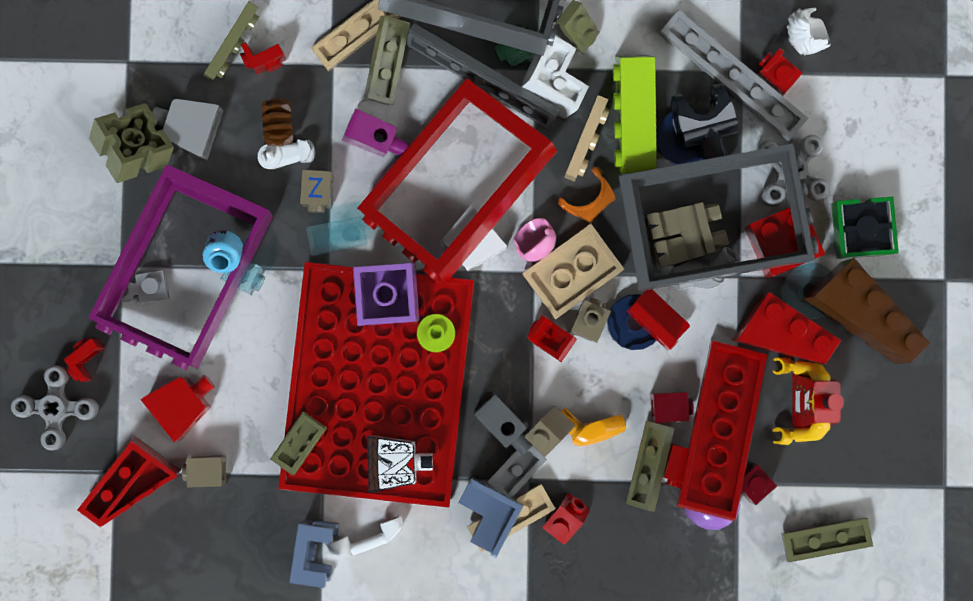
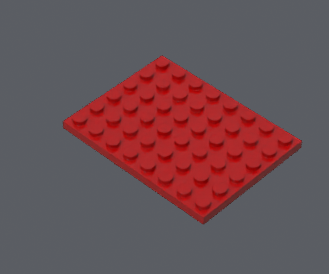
M304 262L284 438L303 411L325 425L327 430L294 476L281 468L278 489L450 507L474 280L450 278L446 283L440 277L433 280L429 275L416 274L419 321L358 326L353 267ZM432 314H440L447 317L455 328V338L452 345L442 352L426 350L417 338V329L420 322ZM375 435L415 441L416 453L433 454V470L416 471L415 484L369 492L367 436Z

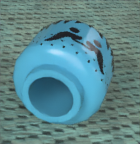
M227 230L213 232L208 237L203 250V261L206 266L217 273H228L236 269L242 256L243 243L235 233Z

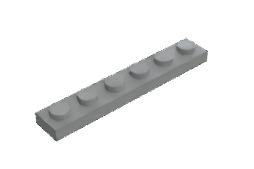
M680 10L674 14L659 34L714 80L722 84L727 91L787 141L791 140L808 120L806 115Z

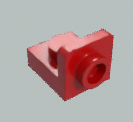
M780 48L775 54L770 51L759 63L763 68L757 75L780 95L784 96L803 73L782 56L784 51Z

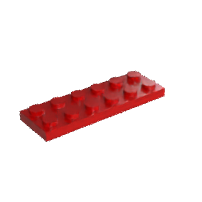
M713 340L710 342L677 507L730 521L736 520L767 354Z

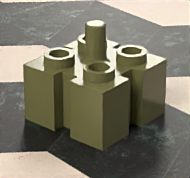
M146 103L125 109L124 116L120 118L114 112L94 119L89 139L99 156H108L106 167L116 183L137 177L139 169L143 168L147 173L165 168L166 164L168 165L174 147L163 130H155L157 120Z

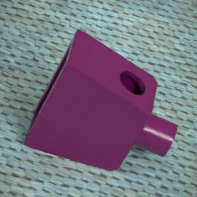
M358 109L354 110L341 140L381 157H384L388 151L401 156L409 145V141L395 136L397 127ZM374 133H380L384 137V141L382 143L377 142L374 139Z

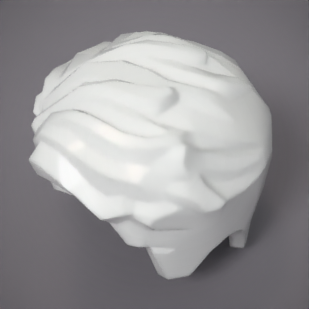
M799 8L788 17V40L799 54L810 55L830 47L831 42L823 21L820 18L810 17L811 13L817 10L816 8L803 10Z

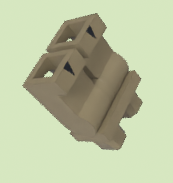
M702 202L646 215L645 220L651 242L679 235L677 238L656 242L652 245L658 270L711 255L717 249L729 244L725 230L711 233L709 228V222L722 219L719 204L703 205Z

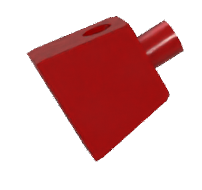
M205 374L194 383L187 376H181L146 395L141 401L173 442H178L191 431L211 408L204 396L212 391L215 386Z

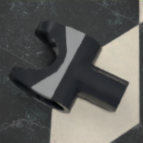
M720 83L710 87V109L706 115L695 113L689 104H686L682 94L674 95L671 98L673 126L679 145L682 149L698 145L702 160L728 156L723 138L736 135L739 130L733 104L726 89Z

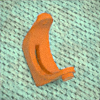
M594 166L591 169L601 181V191L595 201L585 206H572L560 197L557 203L563 210L590 223L616 199L612 188L602 176L603 171L598 166Z

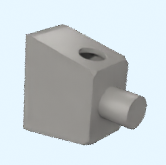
M173 99L169 110L159 107L153 109L152 114L157 120L156 124L163 126V131L172 144L203 160H208L224 111L219 105Z

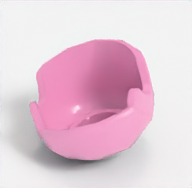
M535 218L521 227L514 236L513 242L517 247L515 250L525 261H539L547 257L555 247L556 233L546 219Z

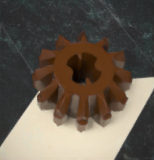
M280 98L264 100L262 103V122L265 143L268 146L275 147L291 144L293 141V126L290 102L287 99Z

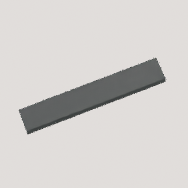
M414 23L409 29L406 41L407 46L462 79L466 80L468 78L489 95L550 130L560 109Z

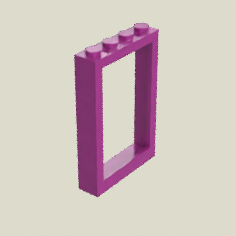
M166 164L88 318L97 322L96 329L109 335L114 330L122 334L120 340L135 347L140 342L148 346L146 352L158 358H162L163 354L173 358L171 364L186 371L189 366L198 369L273 215L264 207ZM176 191L253 225L242 248L240 263L236 269L230 272L191 353L113 318Z

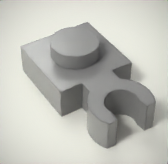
M166 271L136 274V283H129V293L122 297L121 301L130 302L136 296L139 298V303L170 299Z

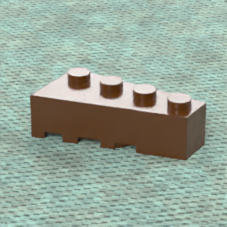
M855 258L841 261L802 299L809 305H813L821 310L822 314L829 319H834L851 334L857 335L866 341L867 345L895 364L911 363L930 344Z

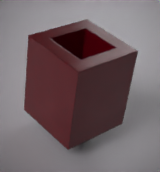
M688 392L650 394L652 422L690 421L689 415L694 413L692 397L688 398Z
M750 463L745 469L741 493L750 503L757 505L777 485L758 464Z

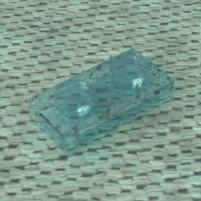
M360 216L306 227L311 255L315 256L368 245L364 222L361 220L363 217Z

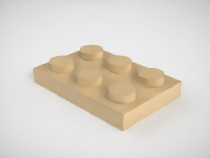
M590 224L551 252L547 257L530 267L522 275L556 320L622 272L624 268L592 224Z

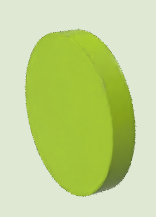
M432 314L420 322L417 329V338L426 350L442 352L452 345L455 338V328L447 317L440 314Z

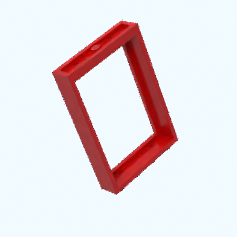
M467 78L357 209L364 215L361 220L371 229L375 230L378 226L384 231L381 236L393 247L397 243L404 248L401 253L415 264L419 260L425 265L422 270L433 280L440 277L447 283L555 155L557 150L552 141ZM470 102L531 148V150L439 259H437L378 210Z

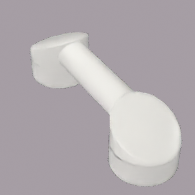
M401 516L382 522L380 523L382 533L350 544L348 536L326 544L330 554L354 556L391 541L403 528V519Z

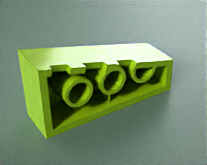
M649 55L615 57L613 81H616V93H613L614 110H617L618 121H614V138H618L619 150L614 151L615 167H619L622 174L657 169L655 57Z

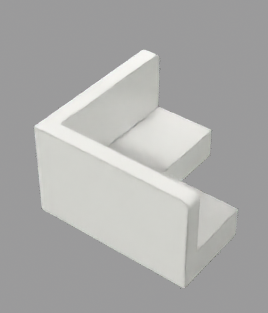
M555 36L553 46L547 45L544 56L535 54L520 86L560 109L558 115L565 119L578 110L589 86L565 72L576 48Z

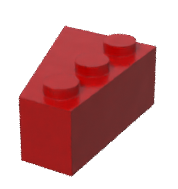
M770 292L762 294L732 339V341L821 365L827 363L841 342L836 336Z
M135 436L77 511L97 526L102 527L144 497L149 496L155 490L176 478L181 469Z

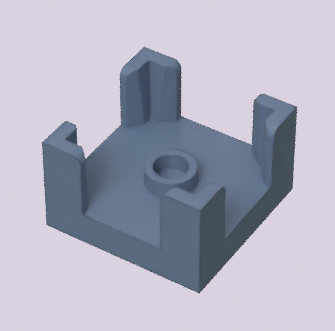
M305 518L298 524L289 583L320 588L326 587V581L329 582L331 580L332 566L311 562L314 561L317 546L313 542L331 543L332 538L338 535L339 523Z

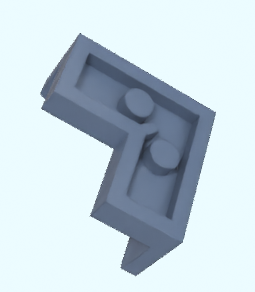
M471 477L458 501L459 504L483 516L470 542L490 552L491 556L497 558L523 508V503Z

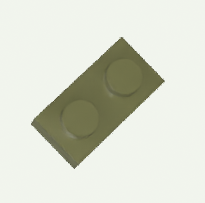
M576 0L571 1L556 21L571 45L581 54H584L588 47L595 42L600 33L583 5Z

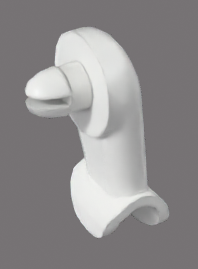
M298 139L297 143L280 147L268 146L266 144L258 152L259 164L266 169H276L299 161L301 163L312 162L315 158L313 143L310 140Z

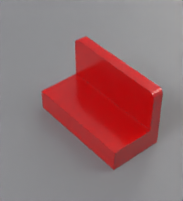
M653 289L645 290L626 311L666 350H671L678 343L677 340L690 327V324Z

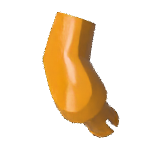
M566 407L561 410L575 425L568 434L572 437V443L579 447L608 440L626 430V424L621 414L587 424L577 419Z

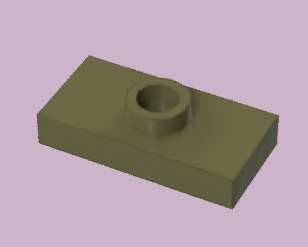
M303 411L270 460L294 476L327 430V427Z

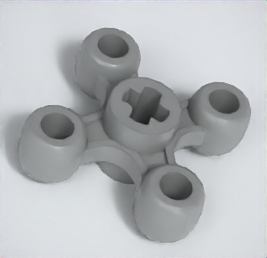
M816 135L804 137L799 144L802 168H798L800 179H805L807 197L812 201H821L828 196L830 187L824 179L811 176L807 166L809 160L818 156L823 150V142ZM767 140L759 144L756 150L777 147L778 145L773 141ZM808 143L814 145V150L808 148ZM782 162L770 163L777 171V179L775 183L768 185L762 192V200L769 207L781 205L786 198L787 189ZM814 186H818L820 188V194H817L814 191ZM771 191L777 194V200L771 198Z
M61 365L50 366L45 371L44 380L48 385V392L44 398L36 400L31 396L21 395L14 398L11 403V411L15 416L26 418L33 414H38L45 420L46 428L40 440L42 446L50 451L59 450L64 446L66 435L62 429V424L68 416L73 415L81 420H91L99 412V405L92 398L87 397L81 398L78 401H70L66 397L64 388L69 381L70 375L66 368ZM56 372H58L60 376L58 381H56L54 378ZM23 402H25L26 404L25 411H23L21 407ZM52 403L59 404V406L56 408L59 412L53 413L51 411V409L54 408ZM85 404L89 406V412L87 414L84 412ZM52 435L56 437V442L54 444L51 441Z

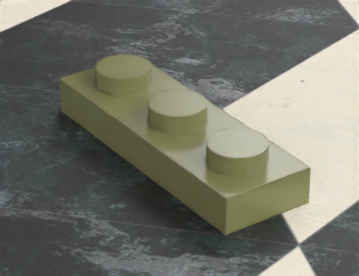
M248 1L204 72L205 77L214 81L216 76L219 78L223 77L230 66L226 62L231 52L234 54L238 53L241 44L245 41L240 38L246 28L251 31L259 18L255 14L258 6Z
M387 15L380 16L363 99L388 106L393 105L410 26L409 22Z
M649 421L645 422L626 504L655 512L675 428Z
M866 517L781 533L787 562L873 547L869 522Z

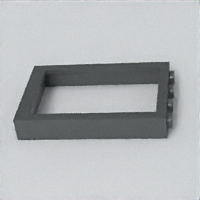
M379 0L378 10L544 56L547 45L553 46L557 29L552 28L553 23L562 15L564 7L559 5L560 0H548L539 32L425 0Z
M793 144L620 175L619 180L639 291L813 261L815 259L814 254L818 253V244L816 237H811L809 225H813V218L810 207L805 208L803 197L808 196L806 181L805 179H800L798 168H802L800 151H795ZM782 162L798 252L654 277L639 192L640 187Z

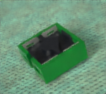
M894 196L870 198L865 203H860L859 199L840 200L831 203L836 259L886 256L899 253Z

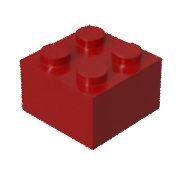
M790 207L744 227L757 259L798 252ZM809 225L810 236H815L818 244V253L814 254L816 259L824 256L825 252L813 225ZM805 263L762 271L765 278L768 279Z

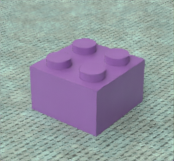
M414 263L353 267L358 326L419 321L416 267Z

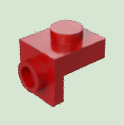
M246 42L241 44L244 52L240 56L246 68H253L257 75L266 70L268 72L275 71L283 65L282 62L287 60L279 44L256 55H253Z
M544 315L531 325L527 335L529 341L559 362L563 361L577 341L573 335Z
M82 339L74 345L73 349L75 351L64 359L68 365L66 370L75 381L89 382L93 379L83 365L105 348L99 339Z
M567 493L561 504L545 521L542 528L565 545L584 524L590 509L581 499Z

